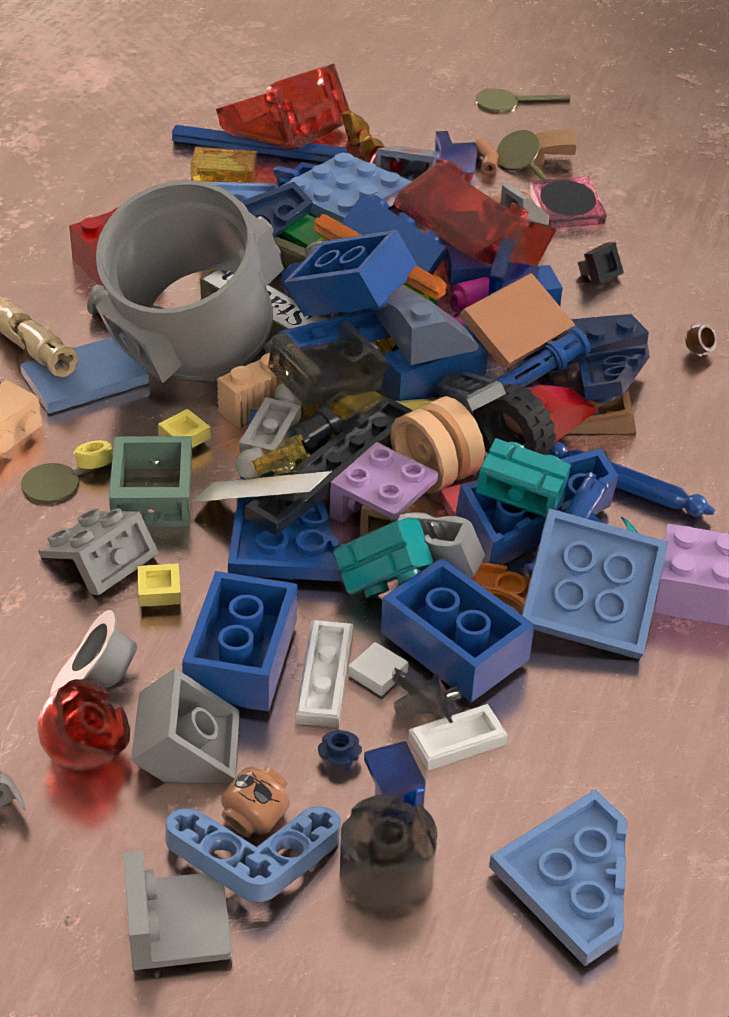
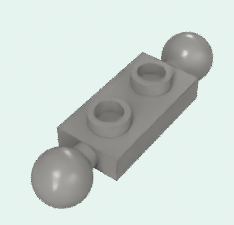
M286 381L281 383L275 391V399L265 397L239 442L240 454L235 461L236 471L241 477L245 479L259 478L266 469V460L276 463L293 432L291 426L295 423L297 424L301 417L304 391L296 382Z

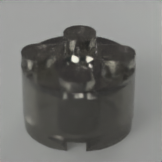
M383 794L368 797L358 802L351 809V815L343 822L341 827L339 868L341 879L346 888L365 909L376 910L381 907L404 906L418 898L425 897L430 891L435 868L437 827L433 817L424 807L418 803L416 808L403 803V797Z

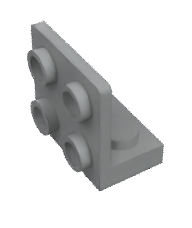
M121 509L111 511L89 510L78 517V524L70 529H61L51 534L47 538L49 543L38 549L41 558L74 559L90 594L93 595L102 594L138 568L137 566H142L159 554L140 512H122Z
M143 850L123 852L132 970L225 960L232 957L224 885L205 873L155 878L154 869L145 870Z

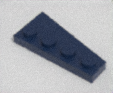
M295 182L241 201L249 213L256 218L261 216L270 223L274 230L273 238L311 212L313 201ZM221 270L223 274H226L228 272Z
M632 314L571 319L575 327L581 329L589 340L590 353L639 346L648 342L649 332ZM541 349L520 360L517 364L519 365L542 352ZM578 357L568 362L567 365L579 362Z

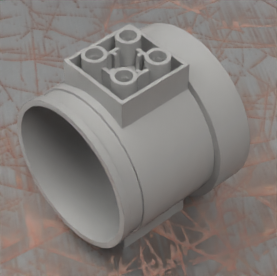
M176 180L161 183L147 188L128 199L112 214L105 224L96 250L97 270L108 293L96 305V308L115 345L162 383L171 375L191 381L213 380L230 373L235 367L247 365L264 347L273 325V306L266 286L284 270L279 256L281 251L274 241L272 235L274 230L270 223L261 216L256 218L249 213L246 206L225 189L197 180ZM206 270H224L234 273L229 281L219 290L198 302L176 308H151L158 296L168 286L187 275Z

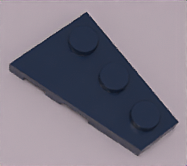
M648 344L589 353L584 357L578 356L586 401L593 400L595 403H606L613 401L615 396L624 395L650 358Z

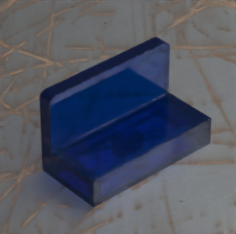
M502 237L490 274L488 296L530 273L536 279L538 278V266L513 262L516 239Z

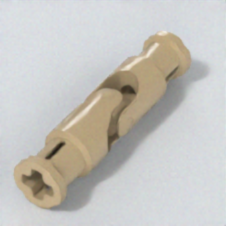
M0 296V332L21 349H27L30 357L39 364L47 366L53 375L60 377L70 375L75 370L79 360L76 351L71 347L64 346L59 337L40 325L24 310L14 307L11 300ZM59 362V363H60L61 365H63L64 367L61 368V367L58 366L56 363Z

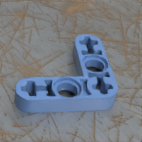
M321 806L310 807L258 847H255L202 812L185 808L176 810L167 817L165 842L172 852L243 899L250 902H264L274 898L338 845L341 819L339 814L330 808ZM294 849L301 853V855L293 858L284 857L278 851ZM217 850H225L231 852L233 856L227 859H218L212 857L210 853Z

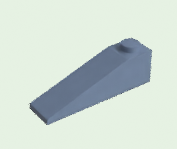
M404 285L393 291L388 297L389 301L385 306L373 311L410 365L478 350L477 342L464 325L437 305Z

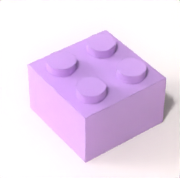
M667 524L664 540L668 541L653 613L729 626V533Z

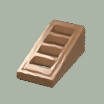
M629 390L624 395L615 396V399L610 402L595 403L593 400L588 401L595 406L596 412L567 434L636 433Z

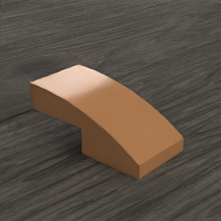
M574 129L551 130L535 134L540 142V150L538 156L533 161L534 164L544 165L545 154L575 155L576 139Z

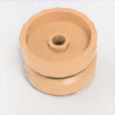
M444 396L422 406L421 409L411 411L396 418L391 427V444L394 451L438 472V481L425 493L432 494L452 485L454 481L464 479L478 472L484 462L485 447L476 420L467 408L454 398Z

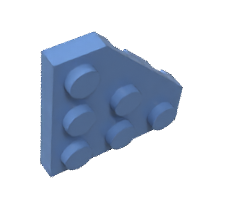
M596 789L490 855L489 868L584 966L621 942L624 931L623 899L625 891L627 819Z

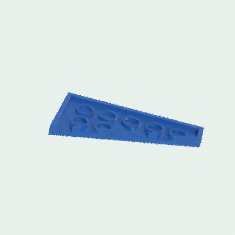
M258 410L250 411L248 427ZM294 432L290 435L276 463L266 460V469L259 478L284 476L306 460L305 455L302 456L298 439ZM256 497L237 498L228 558V573L255 577L343 581L341 576L343 572L339 569L333 553L340 544L336 535L334 536L329 525V516L322 499L275 536L245 519V506Z

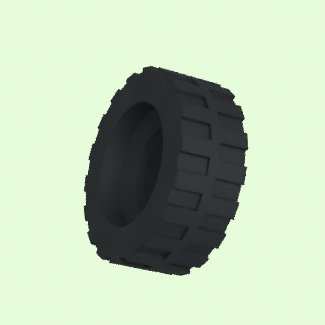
M505 384L503 386L506 392L505 395L473 410L474 419L483 437L485 452L488 454L495 438L505 442L519 443L524 448L543 455H547L554 447L553 442L556 440V434L554 433L555 425L554 421L551 420L550 412L544 407L539 397L533 395V392L529 389L522 388L521 385ZM503 412L513 418L523 433L525 443L511 433L505 423Z

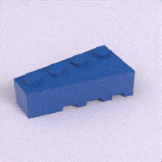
M602 449L560 459L571 464V469L565 491L558 503L557 511H566L587 473L597 475L594 480L595 485L600 477L609 484L608 489L602 495L593 513L597 514L611 506L619 476ZM478 480L460 485L456 516L465 518L472 523L485 553L482 563L503 565L539 545L546 517L477 493Z

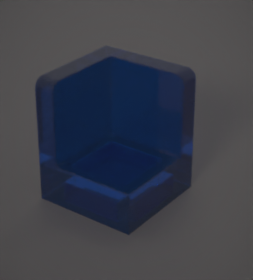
M436 131L434 151L440 152L439 159L446 161L450 165L451 173L475 172L476 143H452L448 131Z
M403 741L366 751L364 753V762L375 783L374 809L380 822L423 811L426 781L407 742Z

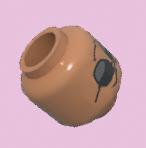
M268 766L263 770L255 767L244 768L221 796V804L224 808L221 814L223 819L234 830L246 837H251L252 834L265 835L269 833L290 805V798L284 789L287 785L285 778Z

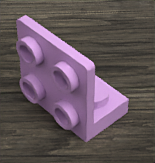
M376 442L331 481L330 517L343 523L354 512H359L362 505H365L395 520L438 481V472Z

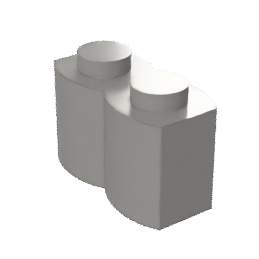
M419 512L405 513L399 516L398 520L409 518L419 520L425 536L424 542L428 544L433 558L432 564L443 558L468 577H475L485 557V553L469 520L458 516H444L435 519L431 515Z

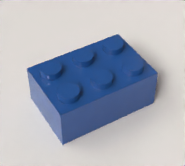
M396 229L322 241L283 283L304 317L314 315L324 317L331 313L339 312L349 314L356 310L364 309L375 311L385 306L389 301L388 297L393 291L407 281L406 276L413 270L416 263Z
M443 558L383 597L381 633L470 702H473L530 660L534 624Z
M215 571L182 660V672L230 705L269 712L297 621V584Z

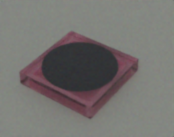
M590 176L530 181L529 191L534 203L550 215L548 229L605 224L607 214Z

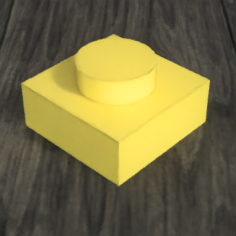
M186 409L158 423L159 436H191L193 448L211 438V427L189 409Z
M179 564L137 566L140 607L181 604Z

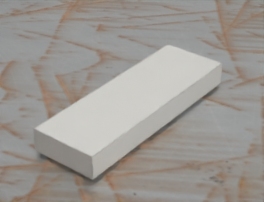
M312 620L295 713V724L339 729L353 637V624Z

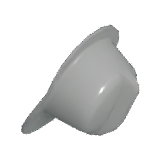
M112 610L105 611L95 620L79 648L56 677L50 694L54 700L67 696L80 684L96 689L111 687L125 675L137 651V644L116 627L117 618Z

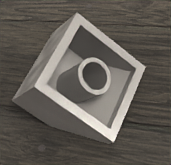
M174 668L139 692L131 762L163 782L230 783L236 777L239 710Z

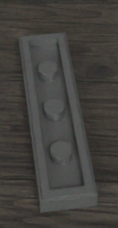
M466 371L434 387L439 398L444 396L454 398L470 411L506 394L500 381Z

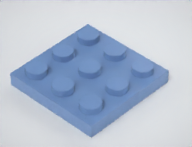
M344 152L335 155V157L320 165L314 166L308 172L294 177L291 181L283 184L295 182L313 201L312 209L309 213L319 218L322 214H325L340 223L346 218L362 193L370 198L373 194L377 195L390 206L413 193L412 181Z
M549 508L521 615L534 624V630L640 660L644 655L668 541Z

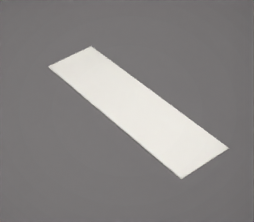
M332 471L213 482L191 502L310 492Z

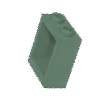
M191 436L114 437L109 491L110 511L121 509L122 512H140L146 527L190 526L193 468ZM124 469H180L179 487H123ZM152 509V510H154L155 512H152V513H151V512H148L147 510Z

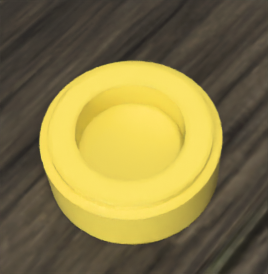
M102 440L81 444L74 451L76 465L82 469H94L111 463L113 459L111 444Z

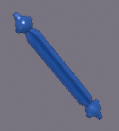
M553 442L554 447L547 455H553L562 459L585 452L579 449L567 450L563 443ZM609 461L619 476L616 484L617 488L672 509L685 508L686 512L693 517L714 515L715 509L708 504L704 496L700 494L689 496L681 487Z

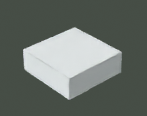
M374 642L349 665L348 676L378 695L383 696L408 672L409 662Z

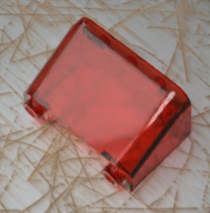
M332 63L276 81L268 86L266 93L223 105L217 108L216 112L221 128L230 135L293 150L303 147L343 126L341 114L349 111V105L335 64Z

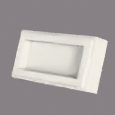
M485 704L409 729L408 740L425 769L430 771L507 745L508 734L489 705Z

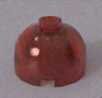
M73 679L68 681L64 686L59 687L53 692L39 713L37 734L41 746L57 765L71 772H93L114 761L130 742L131 728L125 711L121 706L115 710L113 705L106 699L111 694L104 687L90 680Z

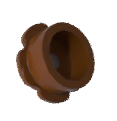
M694 323L690 326L691 330L687 331L685 337L687 348L696 356L708 355L717 345L715 330L708 324Z

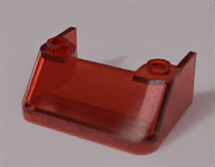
M445 160L444 164L437 162L399 191L393 203L464 254L480 262L511 271L538 266L557 229L533 221L527 217L529 211L516 203H511L510 207L490 198L470 184L473 178L472 174L462 171L463 168L449 160Z

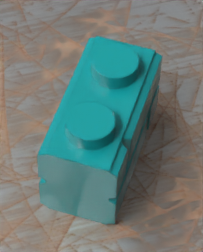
M495 438L489 454H487L481 466L476 492L546 517L549 508L557 509L567 485L571 464L563 462L553 455H543L528 450L519 443L505 442Z
M418 519L397 520L335 548L333 553L339 569L343 572L341 576L350 595L364 592L366 598L378 596L389 591L387 583L397 579L399 585L403 584L420 573V569L432 564L433 558L428 544L424 542L425 536Z

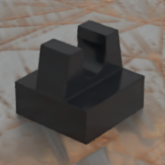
M607 242L584 254L585 260L578 262L580 274L590 276L592 285H602L624 273L616 242Z

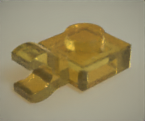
M298 434L283 440L281 446L269 450L253 460L252 463L257 474L261 475L273 471L274 476H278L296 468V466L306 460L310 453L306 454L301 442L303 440L302 435Z

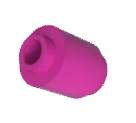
M487 277L455 284L449 295L450 306L453 311L460 312L495 293L500 288V285L494 278L489 279Z

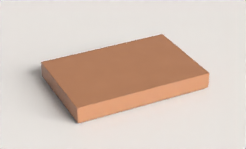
M532 273L465 308L459 315L503 370L538 351L548 341H555L567 334V330L575 326L573 321Z

